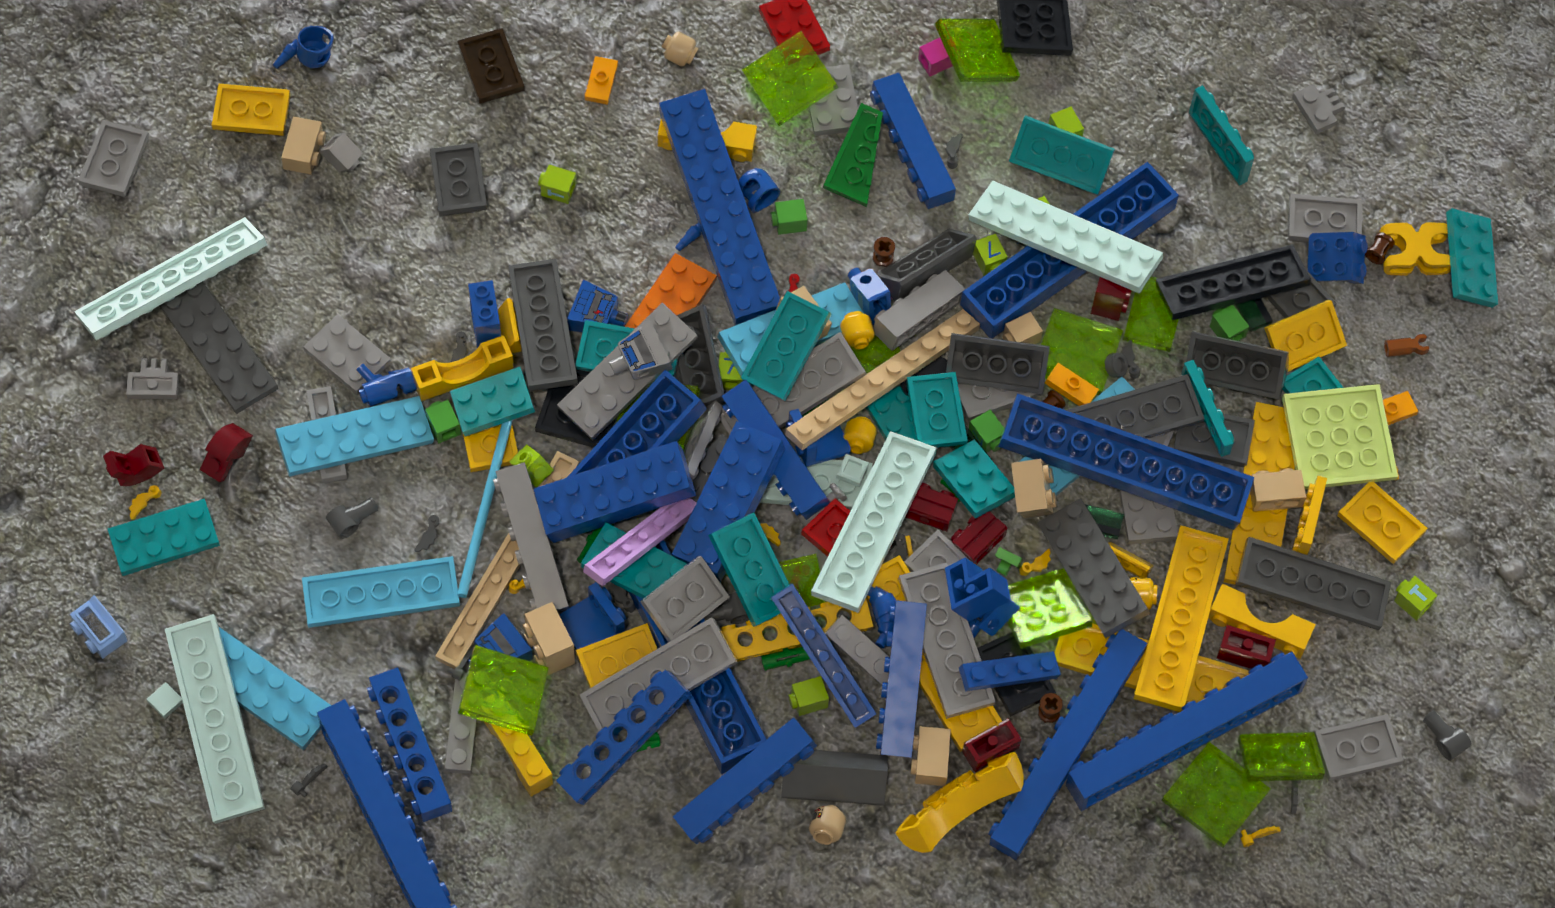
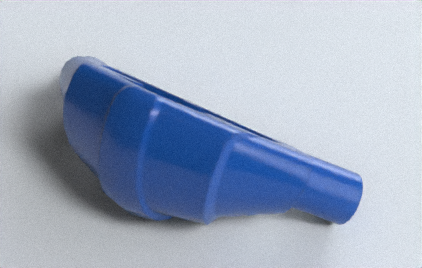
M871 586L867 595L870 596L869 602L871 603L875 622H877L878 632L880 633L875 644L884 649L888 631L893 632L894 621H889L890 606H895L896 599L892 593L878 586L875 588Z

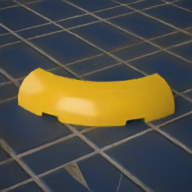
M1016 752L987 762L988 767L976 773L970 770L940 788L923 802L924 808L916 815L910 814L895 832L897 837L911 850L921 853L932 852L937 843L953 827L969 815L998 799L1020 792L1024 784V774Z

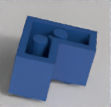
M966 557L945 567L951 609L970 622L1011 601L1007 579L993 569L988 568L983 571L982 568Z

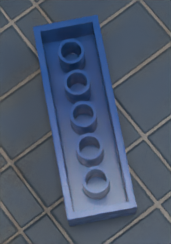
M664 370L568 477L678 441L706 411V406L700 398L668 371Z
M736 421L672 552L673 557L688 564L697 556H702L718 581H722L726 571L708 535L753 512L755 513L784 453L785 448L781 439Z
M677 441L534 488L545 533L553 543L603 527L605 523L612 524L696 496L684 451Z

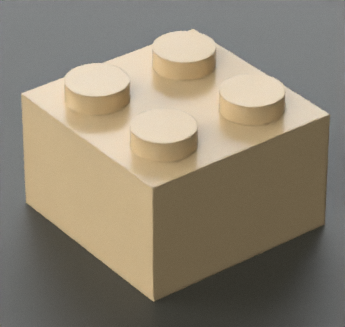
M1042 459L1011 463L1017 513L1023 518L1053 514V508L1057 507L1055 492L1052 493L1050 483H1054L1052 468H1049V465Z
M553 602L525 613V624H522L525 632L523 637L530 648L533 647L536 654L534 655V660L539 670L543 668L548 676L575 664L574 644Z

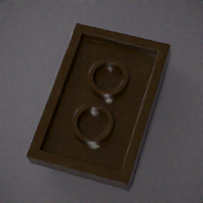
M503 28L457 41L479 104L525 91L524 83Z

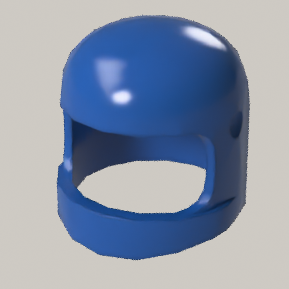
M323 26L303 28L299 32L297 39V57L300 63L308 68L323 67L331 56L330 50L333 46L332 32ZM323 34H326L330 39L329 44L323 41Z
M751 169L745 172L738 181L743 196L749 200L748 207L753 213L772 205L780 195V189L763 169Z

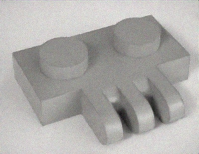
M1313 84L1294 92L1292 98L1314 133L1318 134L1336 126L1337 119L1334 114L1343 111L1345 106L1343 103H1339L1340 98L1338 96H1334L1336 92L1333 88L1319 93Z
M142 358L141 371L128 372L126 392L128 399L178 398L179 375L178 373L167 372V359H161V367H157V358H152L151 367H147V358Z

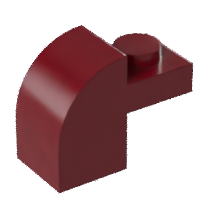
M234 423L223 426L215 433L205 448L207 455L199 470L218 482L224 481L233 461L244 456L253 435Z
M143 444L138 445L127 454L109 451L103 455L107 472L111 477L117 478L120 486H133L147 481L165 469L157 449Z

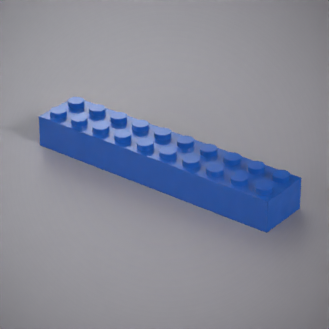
M702 89L660 102V116L734 325L736 326L746 322V320L776 310L780 297L706 90Z
M1146 162L1073 213V215L1127 238L1134 239L1176 208L1179 195ZM1026 246L962 291L960 306L978 321L980 328L989 338L993 339L1004 331L1006 323L1031 312L1087 271L1035 248Z
M1017 394L998 446L1032 459H1042L1046 464L1232 530H1235L1241 521L1254 481L1253 476L1021 394Z
M664 540L654 546L671 555ZM628 591L644 624H648L657 649L669 643L641 604L642 598ZM703 618L702 620H700V621H699L697 624H695L692 628H694V627H696L697 625L703 623V622L705 621V619ZM730 668L689 691L692 695L684 703L721 774L729 771L767 740Z
M1293 652L1286 655L1280 653L1270 660V664L1264 667L1260 664L1252 668L1248 672L1249 675L1242 679L1239 676L1233 678L1226 683L1227 687L1220 691L1217 688L1209 691L1204 695L1205 699L1198 703L1195 700L1187 703L1182 707L1183 711L1175 715L1169 713L1159 720V724L1153 727L1147 725L1141 728L1135 737L1131 739L1128 737L1122 738L1115 743L1116 747L1109 751L1106 749L1098 751L1092 756L1093 759L1087 763L1080 761L1074 764L1068 773L1066 787L1080 811L1093 806L1301 693L1308 676Z
M344 699L318 711L317 716L321 732L410 908H457L455 904L451 906L450 894L445 883H439L436 865L432 859H428L427 849L422 838H417L413 820L410 815L406 816L403 808L404 803L399 793L394 792L393 782L387 770L383 771L381 758L377 750L372 749L369 742L371 739L365 727L361 728L360 718L354 705L349 707Z

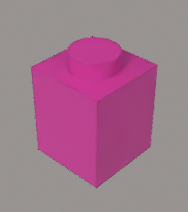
M942 36L920 46L918 60L931 77L954 66L957 51L954 44L948 42L946 37Z

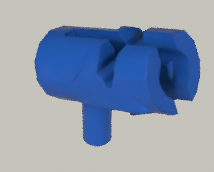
M364 363L356 369L367 381L362 383L363 389L359 390V394L363 404L368 403L370 407L397 398V387L401 388L404 394L416 391L417 389L409 367L389 371L388 375L385 376L380 374L374 375Z

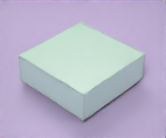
M846 454L836 478L860 487L869 462Z
M166 682L147 698V702L164 719L183 703L182 697Z

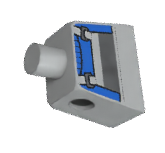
M651 321L618 343V347L622 356L609 361L615 375L629 369L634 380L660 374L664 370H672L671 361Z

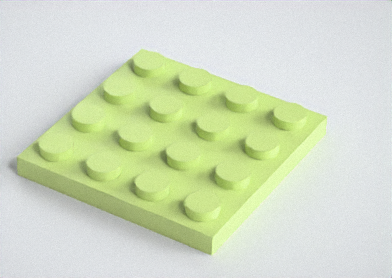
M1380 384L1283 394L1282 402L1295 469L1302 471L1305 489H1308L1310 483H1315L1317 476L1327 478L1325 487L1391 481L1398 478Z

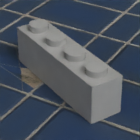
M946 270L939 275H932L926 284L921 287L916 286L904 299L899 298L887 311L882 310L876 315L873 326L875 335L893 351L961 302L962 291L965 288Z

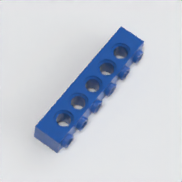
M397 667L369 677L370 687L367 688V692L371 702L376 701L379 707L375 712L380 725L384 723L388 732H385L384 736L388 746H394L396 751L393 759L397 769H403L405 777L401 779L406 793L411 792L414 800L410 802L415 816L420 814L422 821L426 822L452 812L451 801L399 668ZM388 697H395L397 699L392 704L384 702ZM397 719L406 721L402 726L393 725V722ZM405 742L414 743V746L410 749L401 747ZM415 764L423 766V769L418 772H414L410 768ZM423 787H430L432 789L426 795L419 792Z
M664 670L663 672L656 673L650 680L651 684L645 690H640L632 698L633 703L627 709H621L614 716L615 721L609 727L602 728L597 733L596 740L590 746L587 745L579 751L578 758L573 764H567L560 771V777L556 781L577 803L584 805L692 695L671 672ZM662 692L664 695L662 703L655 705V695ZM640 711H644L646 714L645 720L637 724L636 715ZM623 729H626L627 738L624 741L619 742V732ZM608 748L609 756L601 761L599 757L601 750ZM589 766L591 769L590 776L583 779L581 772L585 767Z

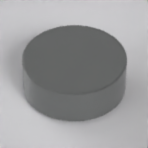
M1111 353L1106 357L1105 368L1108 375L1116 378L1126 374L1128 362L1122 353Z

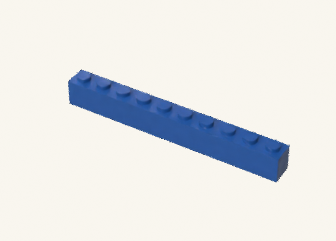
M1124 629L1120 630L1117 635L1113 634L1109 637L1105 645L1108 648L1104 656L1098 655L1092 666L1095 668L1091 676L1087 674L1080 685V688L1083 690L1078 697L1074 695L1067 706V709L1070 711L1065 718L1061 716L1054 727L1056 733L1053 738L1048 737L1041 748L1043 754L1040 759L1035 758L1028 769L1030 775L1026 781L1024 780L1022 790L1016 792L1017 796L1013 802L1009 800L1002 810L1004 817L1000 823L996 821L988 833L991 836L989 845L1014 860L1018 859L1066 781L1068 773L1071 771L1070 768L1079 760L1145 653L1147 643Z

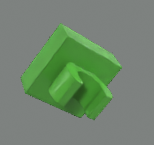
M1001 547L998 548L995 554L996 558L1002 560L996 571L1004 576L1008 575L1011 566L1019 569L1023 562L1021 557Z

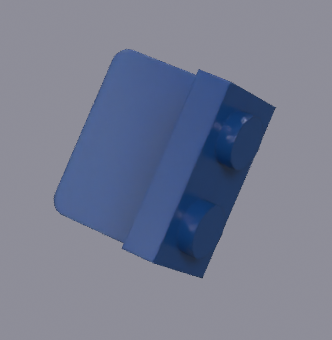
M1356 232L1310 234L1308 272L1316 281H1347L1353 284H1364V277L1367 272L1365 265V253L1368 248L1366 236Z
M799 409L789 411V420L786 422V428L803 418ZM840 425L804 450H801L795 444L797 454L801 456L806 467L843 457L846 454L849 455L851 447L848 441L844 439V433Z
M597 582L588 587L587 598L559 614L576 650L625 632L626 617L620 607H614L608 590L605 587L601 589Z

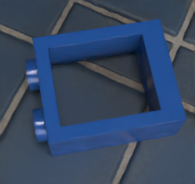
M493 280L468 284L470 309L477 348L481 343L501 336Z

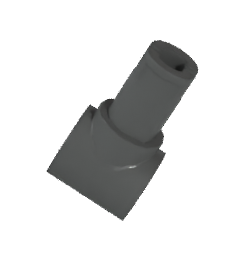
M370 497L353 508L351 506L346 508L344 505L335 507L327 514L326 520L338 537L344 539L351 536L358 529L360 520L377 512L378 507L373 498Z
M736 592L729 594L730 597L704 617L705 621L712 617L715 621L725 619L730 621L731 624H742L749 621V618Z
M1435 710L1424 717L1423 722L1437 736V747L1447 760L1451 761L1471 746V740L1466 732L1461 728L1457 727L1454 729L1452 726H1448Z

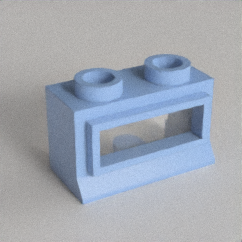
M95 595L70 613L72 619L70 626L78 636L83 634L87 639L85 644L92 654L97 652L103 659L127 642L123 629Z

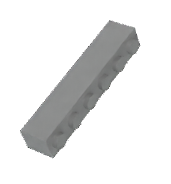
M525 462L495 471L497 478L493 479L497 494L502 493L505 501L500 503L504 517L510 518L512 526L507 527L511 541H517L519 550L515 551L518 564H524L526 574L522 575L526 590L531 588L534 598L529 599L532 610L553 602L558 613L570 609L550 542L544 530Z

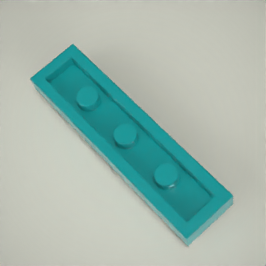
M1194 360L1185 362L1181 374L1182 376L1189 375L1207 429L1220 456H1226L1231 453L1234 444L1233 434L1224 425L1223 413L1214 404L1213 392L1204 383L1202 369L1196 366Z

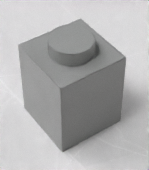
M344 132L335 134L319 151L338 172L353 170L360 162L358 158L363 154Z

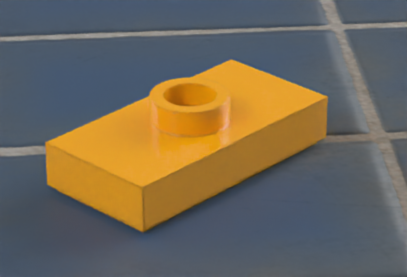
M595 56L585 92L586 101L608 105L618 68V60Z
M1057 363L1044 382L1078 406L1091 403L1099 391L1098 388L1060 363Z
M1408 391L1383 399L1388 425L1413 417L1419 412Z

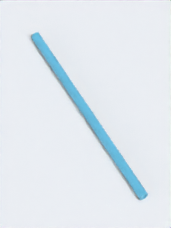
M513 420L501 424L457 596L461 598H466L469 591L495 491L493 479L497 478L495 471L501 468Z

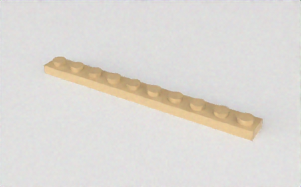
M962 309L786 428L785 435L801 450H804L905 381L907 377H911L949 351L951 333L971 336L979 330L980 323Z
M557 451L549 464L554 471L538 487L567 478L579 465L580 461ZM509 533L435 656L437 661L453 669L459 666L462 659L473 647L475 639L482 632L508 588L509 583L521 566L518 564L515 551L519 550L517 541H511Z

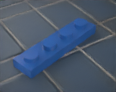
M1054 651L965 663L959 667L965 692L1057 679L1061 675Z

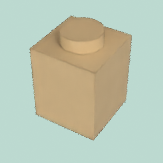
M1029 312L1006 323L1002 337L1003 340L1037 344L1041 342L1043 330L1032 313Z

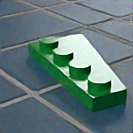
M863 103L860 104L825 180L824 189L867 207L883 112Z

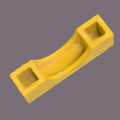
M661 119L658 130V147L672 150ZM733 122L728 129L721 132L729 157L738 162H752L757 137V125Z
M503 335L481 343L472 354L463 359L450 363H440L432 360L412 367L411 373L416 384L418 396L421 401L514 369L513 355Z
M1224 584L1221 585L1208 616V619L1212 620L1217 626L1225 627L1230 625L1276 639L1274 648L1281 650L1285 655L1293 652L1295 657L1301 659L1316 625L1293 614L1286 620L1278 623L1263 622L1249 611L1246 605L1245 593Z
M501 691L478 703L480 717L490 733L502 744L516 770L518 778L530 797L553 785L550 769Z

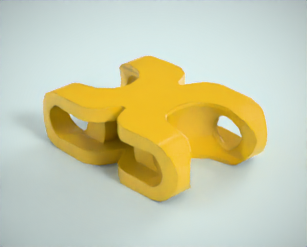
M1427 222L1422 224L1419 231L1416 232L1413 226L1408 223H1389L1382 226L1379 232L1391 236L1395 241L1394 245L1400 248L1402 252L1390 255L1384 261L1383 269L1387 275L1406 276L1412 273L1415 266L1425 275H1444L1451 272L1450 255L1437 253L1431 246L1447 240V224Z

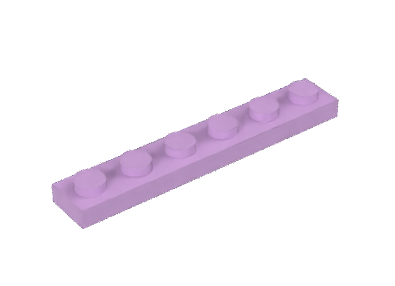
M687 498L660 507L585 564L583 572L601 586H604L686 523L696 502L691 498Z

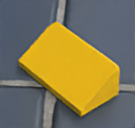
M507 298L498 309L501 336L504 335L511 353L521 352L522 348L515 307L512 299Z
M1108 542L1125 570L1141 578L1148 577L1154 567L1153 564L1112 542Z

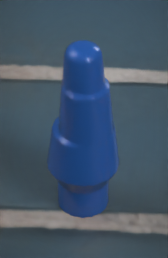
M297 39L287 44L281 55L273 63L274 68L278 69L297 54Z
M698 223L691 226L675 246L677 251H681L692 241L700 237L701 229Z

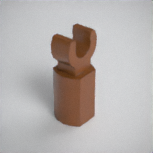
M1419 334L1414 339L1408 337L1385 340L1384 349L1386 357L1410 355L1412 352L1419 355L1427 354L1429 346L1422 347L1419 345L1420 342L1426 341L1427 336Z

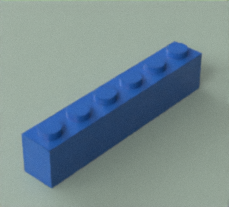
M898 72L873 81L872 91H870L872 103L878 105L880 111L883 112L882 123L887 124L890 140L893 144L896 143L899 149L898 156L900 161L907 165L908 177L912 183L915 182L918 188L917 195L920 202H924L927 209H931L954 201L956 188L900 73Z
M744 380L721 397L726 403L722 407L730 418L735 416L738 422L782 440L785 450L773 475L779 481L775 485L783 496L788 494L792 502L789 505L797 516L802 514L807 520L826 507L830 501L747 380Z
M791 583L771 596V599L853 726L856 728L875 716L876 712L795 586Z
M896 600L895 606H890L889 621H894L893 632L888 631L886 646L891 647L890 657H885L884 672H888V682L882 683L881 698H886L885 708H880L878 723L883 724L882 734H877L876 749H881L880 755L912 758L927 603Z
M793 717L677 812L673 818L695 844L706 842L713 836L712 831L720 825L721 827L727 825L734 818V813L739 809L744 810L754 802L753 798L756 795L770 790L774 785L773 782L778 777L788 775L794 769L793 765L800 759L806 760L814 753V748L817 746L816 743Z

